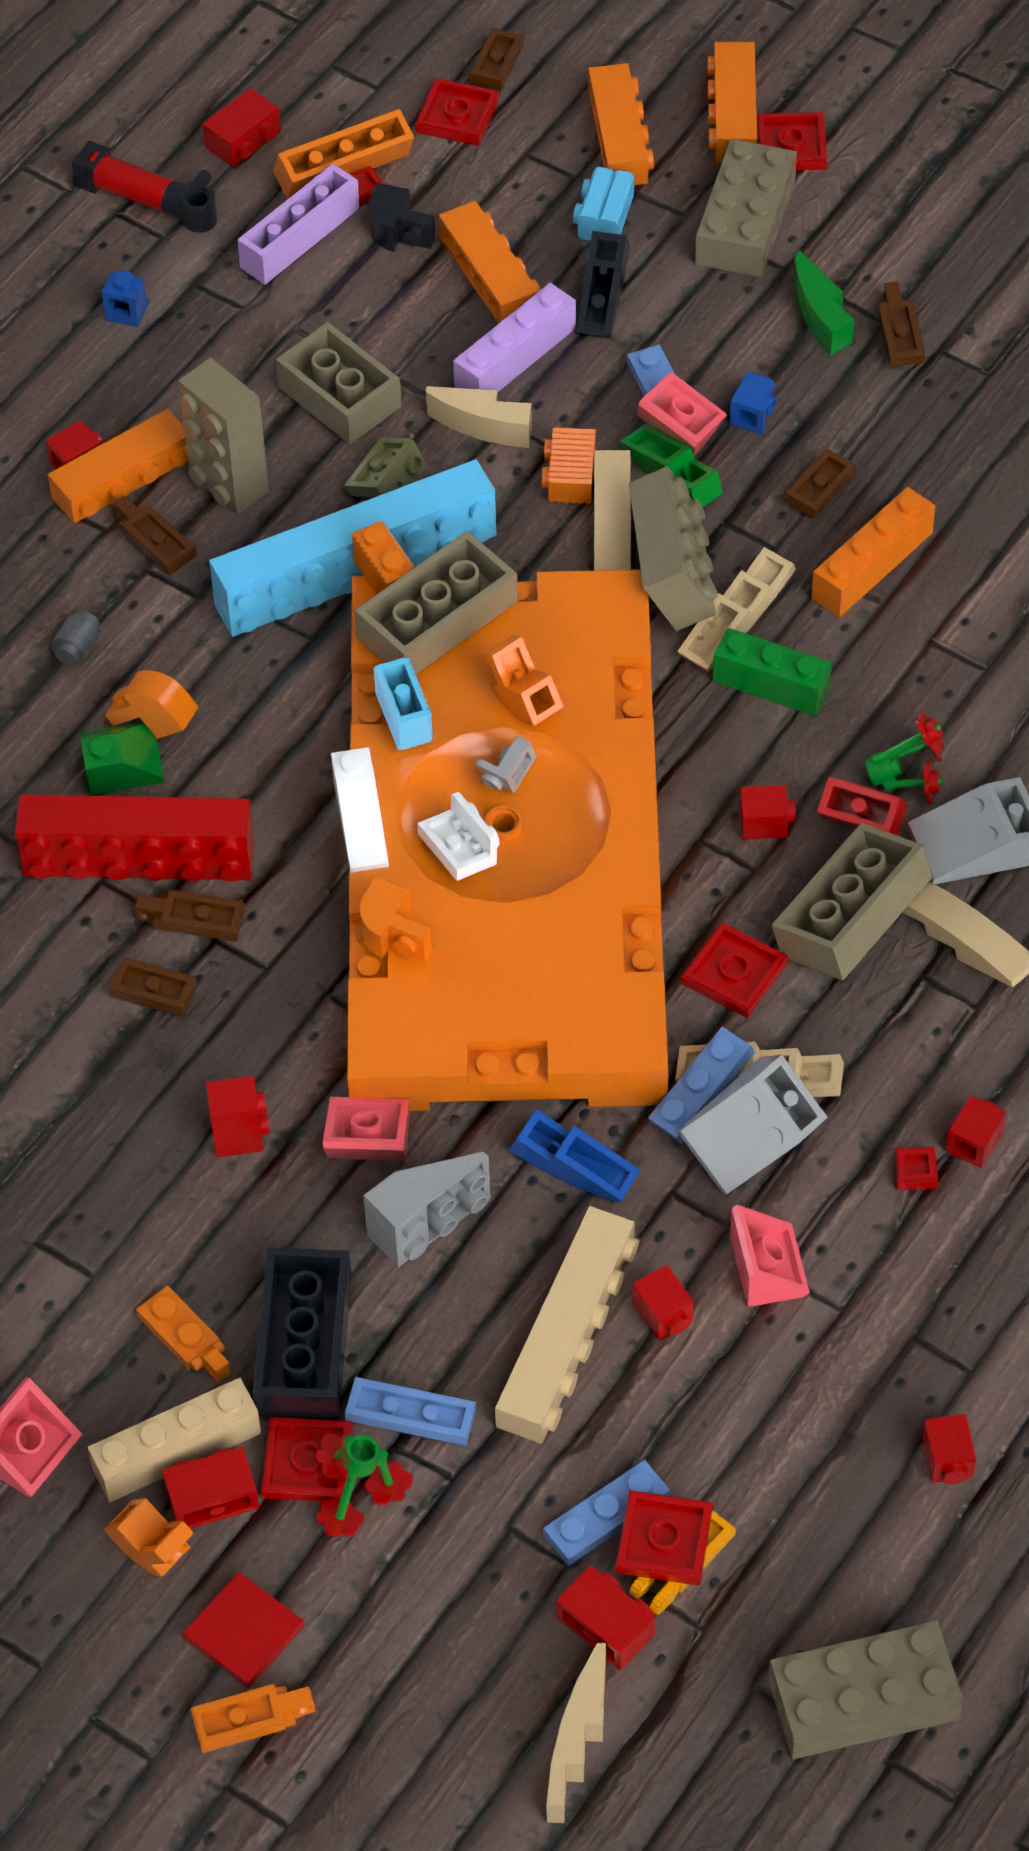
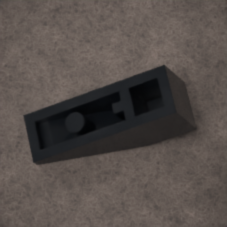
M592 231L576 334L611 339L625 280L630 249L627 235Z

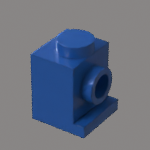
M125 270L110 273L102 290L106 321L139 327L150 303L149 298L146 297L144 279L134 277L131 272ZM121 303L129 304L130 311L118 308Z
M747 371L731 400L730 425L763 435L766 426V415H772L777 401V396L773 395L776 388L774 380Z

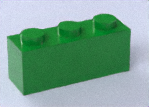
M727 628L714 653L713 682L817 716L830 690L832 662Z

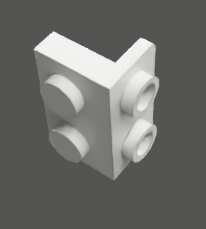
M460 792L451 794V810L417 823V834L456 881L497 865V847H499L500 841L496 830L483 821L475 805L472 802L468 803Z

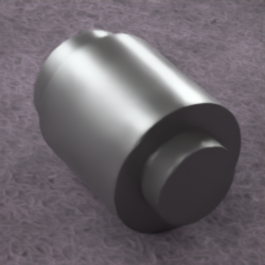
M76 611L67 617L51 643L52 651L60 662L67 665H79L84 662L100 634L98 619L86 611Z

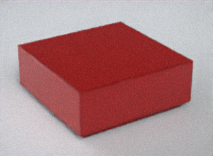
M371 166L350 174L358 180L359 207L369 203L377 183L384 184Z
M935 1147L895 1148L894 1160L897 1190L937 1189L938 1173Z

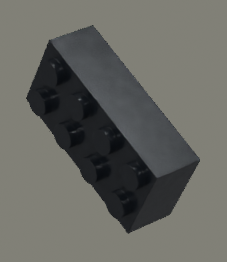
M268 1247L253 1387L254 1404L258 1410L259 1417L339 1420L352 1280L350 1251Z

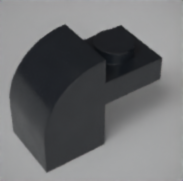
M377 183L369 201L371 234L376 243L392 252H395L398 243L432 249L435 241L434 215L411 211L410 189Z

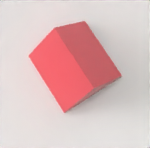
M672 372L640 400L637 416L650 426L691 446L694 457L727 416L724 411Z
M330 1097L323 1137V1149L327 1158L407 1161L409 1099Z
M740 1205L733 1207L731 1211L730 1238L747 1306L802 1298L810 1294L792 1223Z
M25 1377L0 1408V1479L24 1495L32 1497L81 1437L82 1433L43 1391L27 1377Z

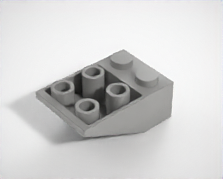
M1020 777L983 784L909 821L907 824V829L913 842L924 846L933 885L1029 866V794Z
M779 1054L759 1058L677 1132L723 1195H725L799 1144L828 1117L783 1055Z
M479 1152L394 1172L363 1195L367 1236L398 1268L408 1260L417 1259L425 1252L430 1243L439 1236L445 1237L456 1228L459 1221L470 1213L479 1212L488 1203L489 1198H491L489 1156L484 1152Z

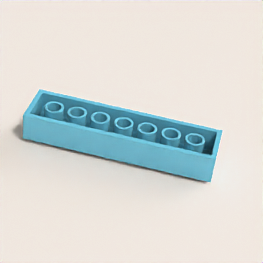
M477 459L209 560L214 604L231 636L234 637L244 632H251L267 623L278 619H285L293 613L321 605L323 602L340 595L352 593V576H365L361 574V570H358V565L354 564L352 535L354 532L378 521L384 522L415 567L466 531L470 532L481 543L497 536L495 488Z

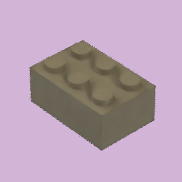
M329 322L322 325L276 359L278 388L348 444H352L402 407L400 378Z

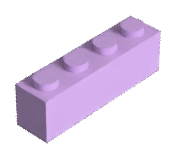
M331 164L238 239L240 268L264 285L267 284L359 209L358 180L335 164Z
M552 283L546 285L453 360L455 388L497 390L498 393L576 329V300Z

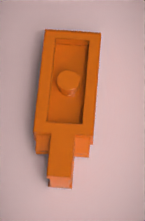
M168 1285L136 1309L138 1318L188 1370L193 1369L197 1372L203 1367L217 1383H220L231 1374L228 1367L229 1361L221 1354L225 1348L220 1342V1338Z
M275 1684L191 1708L202 1754L286 1730V1727L289 1728L296 1725L295 1719L316 1712L309 1686L288 1692L286 1686L275 1688Z

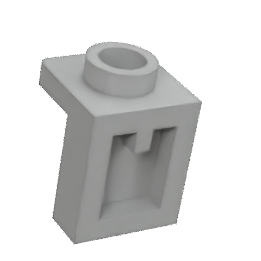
M517 735L512 745H507L503 749L499 757L498 767L481 758L478 759L475 765L481 775V782L487 787L498 792L503 788L514 794L537 758L531 742Z

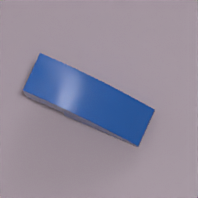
M538 1109L528 1119L509 1148L510 1152L547 1174L578 1189L616 1203L622 1201L641 1171L576 1126H573L569 1131Z

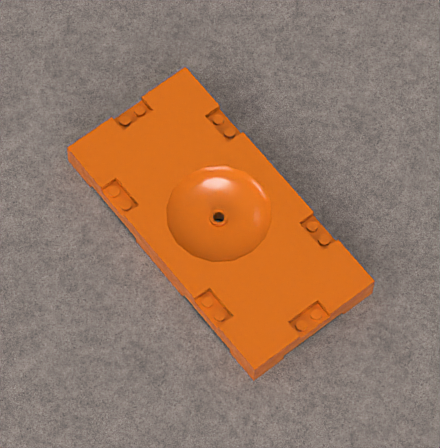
M641 570L537 572V581L517 582L518 602L415 675L418 682H420L422 693H424L429 710L432 713L433 739L429 743L404 750L397 749L375 693L373 668L384 662L359 641L356 636L354 610L374 597L375 590H372V585L368 584L365 576H352V724L350 750L369 747L389 867L353 873L350 872L349 867L350 951L347 1077L349 1098L409 1099V1111H429L430 1102L588 1099V1107L657 1106L668 1094L649 596L643 588ZM514 634L523 638L535 669L551 675L564 706L535 726L517 719L502 704L490 683L495 680L485 652ZM517 735L530 741L537 758L514 794L503 788L499 792L495 791L481 782V775L475 765L479 758L498 767L499 757L503 749L507 745H512ZM460 792L468 803L472 802L475 805L479 816L488 826L491 825L496 830L500 845L497 847V865L458 881L455 880L417 834L418 822L451 810V794ZM375 875L410 889L412 912L408 918L431 928L432 950L425 961L413 956H403L392 947H389L382 959L366 946L362 937L360 902Z

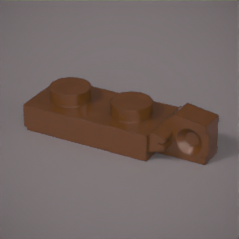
M898 281L884 283V302H878V317L890 367L925 363V350L913 300L902 299Z
M124 495L113 502L114 516L120 521L118 522V527L122 533L168 575H171L197 556L195 546L150 505L137 508Z
M169 890L168 894H160L159 898L138 895L135 905L136 920L152 923L153 927L161 930L237 942L245 912V903L243 901Z

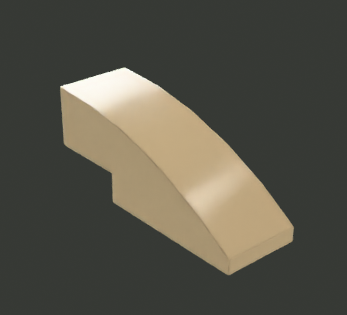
M426 387L427 415L439 423L483 441L506 446L530 447L532 430L531 403L498 401L497 390Z

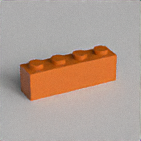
M714 42V56H708L707 74L708 76H714V80H708V100H714V104H708V125H715V128H709V149H715L716 163H722L730 139L757 144L755 42Z
M628 63L589 67V97L604 168L612 169L613 172L617 170L631 172L634 175V185L648 184V170L654 169V157L652 149H646V145H649L647 124L641 125L640 122L644 120L642 100L636 101L635 98L639 96L637 76L631 77Z
M398 109L278 153L273 173L288 200L331 164H335L348 174H352L369 166L374 169L409 155L415 137L401 110Z
M476 200L439 214L440 240L498 324L541 290L538 282L535 279L531 280L527 275L521 258L519 256L515 257L511 252L505 235L499 234L494 228L491 215L487 211L483 212Z
M167 408L48 473L52 499L75 524L86 517L93 516L97 511L113 503L123 495L126 497L129 493L154 482L158 477L176 467L183 466L188 462V455L185 451L186 439L182 424Z
M906 487L813 571L812 600L840 618L933 533L936 505L909 487Z

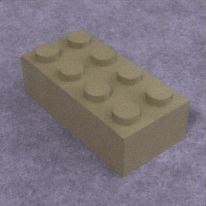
M730 139L696 235L695 265L763 277L795 183L797 151Z
M209 358L178 380L179 403L183 416L182 427L186 439L185 451L188 455L189 463L188 474L197 486H203L211 492L214 499L221 506H227L238 515L269 492L260 397L213 358Z
M668 466L630 482V496L644 590L676 631L716 615L714 599L717 598V591L710 579L713 565L709 555L706 553L705 546L709 545V539L702 526L701 520L705 519V513L701 503L697 499H691L684 480L681 477L676 478Z
M466 531L355 609L357 639L384 663L404 657L409 658L416 675L518 602L517 573L470 532Z
M861 823L773 922L772 928L780 952L787 955L789 960L843 981L932 878L924 846Z
M938 1620L770 1660L768 1681L792 1760L960 1720L963 1696Z

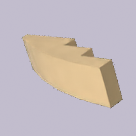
M594 450V571L631 570L630 450Z
M763 547L747 572L741 570L725 594H717V598L714 599L716 615L696 624L677 651L678 654L709 672L713 668L714 653L727 628L746 633L795 572L794 563Z
M931 882L924 886L902 912L924 923L928 936L954 948L957 960L1011 987H1014L1029 974V951L979 911L937 885H933Z
M746 1042L752 1046L756 1053L735 1079L759 1058L782 1054L813 1097L840 1096L844 1062L840 1054L801 1056L798 1048L759 1050L756 1042ZM707 1044L680 1046L675 1077L676 1082Z
M606 1643L596 1644L576 1681L561 1720L550 1768L546 1804L547 1822L549 1823L565 1822L566 1782H584L585 1741L603 1742Z

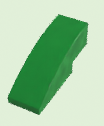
M801 251L795 253L793 279L799 309L816 340L831 356L853 343L854 319L842 308L843 291Z
M644 424L619 441L623 450H630V458L647 475L668 466L676 478L681 477L684 480L689 496L692 500L697 499L702 507L723 494L717 470L694 459L691 446L649 424Z

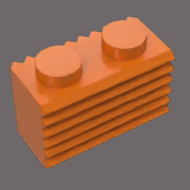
M553 427L552 439H545L544 461H550V466L542 468V488L548 489L549 502L553 503L556 501L559 504L561 502L566 504L578 502L579 504L586 503L587 505L592 503L596 429Z
M378 521L353 533L354 564L358 565V570H361V574L365 575V580H368V584L372 585L375 595L415 568L384 522Z

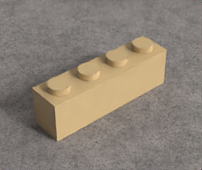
M238 1378L88 1446L92 1470L109 1503L163 1479L162 1470L170 1468L178 1461H194L211 1456L212 1453L219 1449L231 1448L261 1434L258 1410L241 1378Z

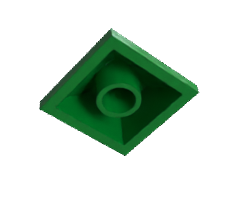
M143 721L80 732L90 795L165 783L157 739Z

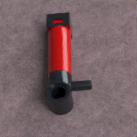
M90 140L72 161L74 182L78 188L94 194L99 189H103L182 220L185 227L191 232H207L214 228L217 223L214 192L210 187L206 186L212 177L206 170H201L191 184L187 186L114 158L110 155V148Z

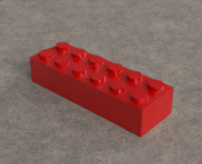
M20 795L15 834L24 876H33L41 879L48 877H72L75 879L95 877L114 880L147 878L154 881L162 879H186L188 881L224 880L227 882L252 880L255 838L250 799Z

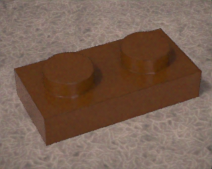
M492 28L470 72V83L502 90L524 46V35Z
M826 449L785 493V502L815 519L856 474V464Z
M124 957L110 986L111 997L184 1017L198 985L197 978L194 976Z

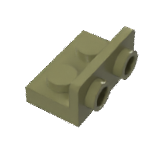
M380 437L344 486L350 496L377 497L416 482L425 470L427 463L413 439Z

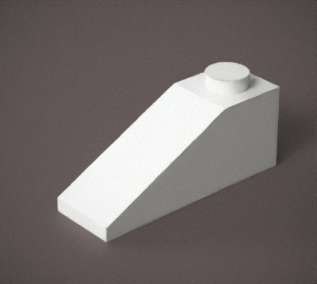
M369 747L331 753L333 780L350 872L389 867Z

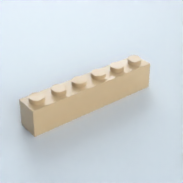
M591 1206L588 1207L495 1407L496 1428L540 1444L543 1443L548 1430L552 1432L556 1430L562 1414V1408L559 1407L564 1396L570 1397L572 1395L578 1378V1374L575 1373L579 1362L586 1363L593 1347V1340L590 1339L595 1328L601 1329L603 1327L609 1310V1306L606 1305L610 1294L615 1296L618 1294L624 1278V1272H621L625 1261L632 1262L637 1252L639 1239L634 1238V1221Z

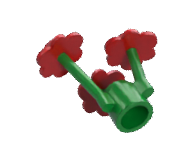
M921 712L915 720L920 731L919 733L883 752L873 754L871 757L866 758L865 761L874 787L883 784L886 792L897 788L925 787L928 805H932L935 793L941 792L943 780L939 770L934 771L931 760L927 761L924 766V778L897 780V776L903 774L900 759L926 747H930L937 762L942 761L939 752L944 748L942 741L944 736L943 730L935 718L927 717L924 712Z
M326 1434L320 1441L321 1449L315 1453V1460L317 1463L322 1464L321 1470L326 1478L336 1479L341 1475L347 1479L340 1502L338 1503L333 1499L322 1501L320 1511L316 1514V1521L324 1525L323 1529L329 1536L338 1537L342 1534L354 1536L357 1528L362 1526L364 1522L363 1514L358 1510H354L352 1503L349 1502L357 1478L370 1475V1479L365 1482V1489L368 1493H372L375 1504L384 1506L392 1500L400 1502L405 1498V1490L409 1489L413 1484L412 1474L403 1470L399 1462L394 1461L388 1465V1452L380 1450L376 1440L370 1436L357 1435L353 1437L352 1435H343L338 1438L334 1434Z

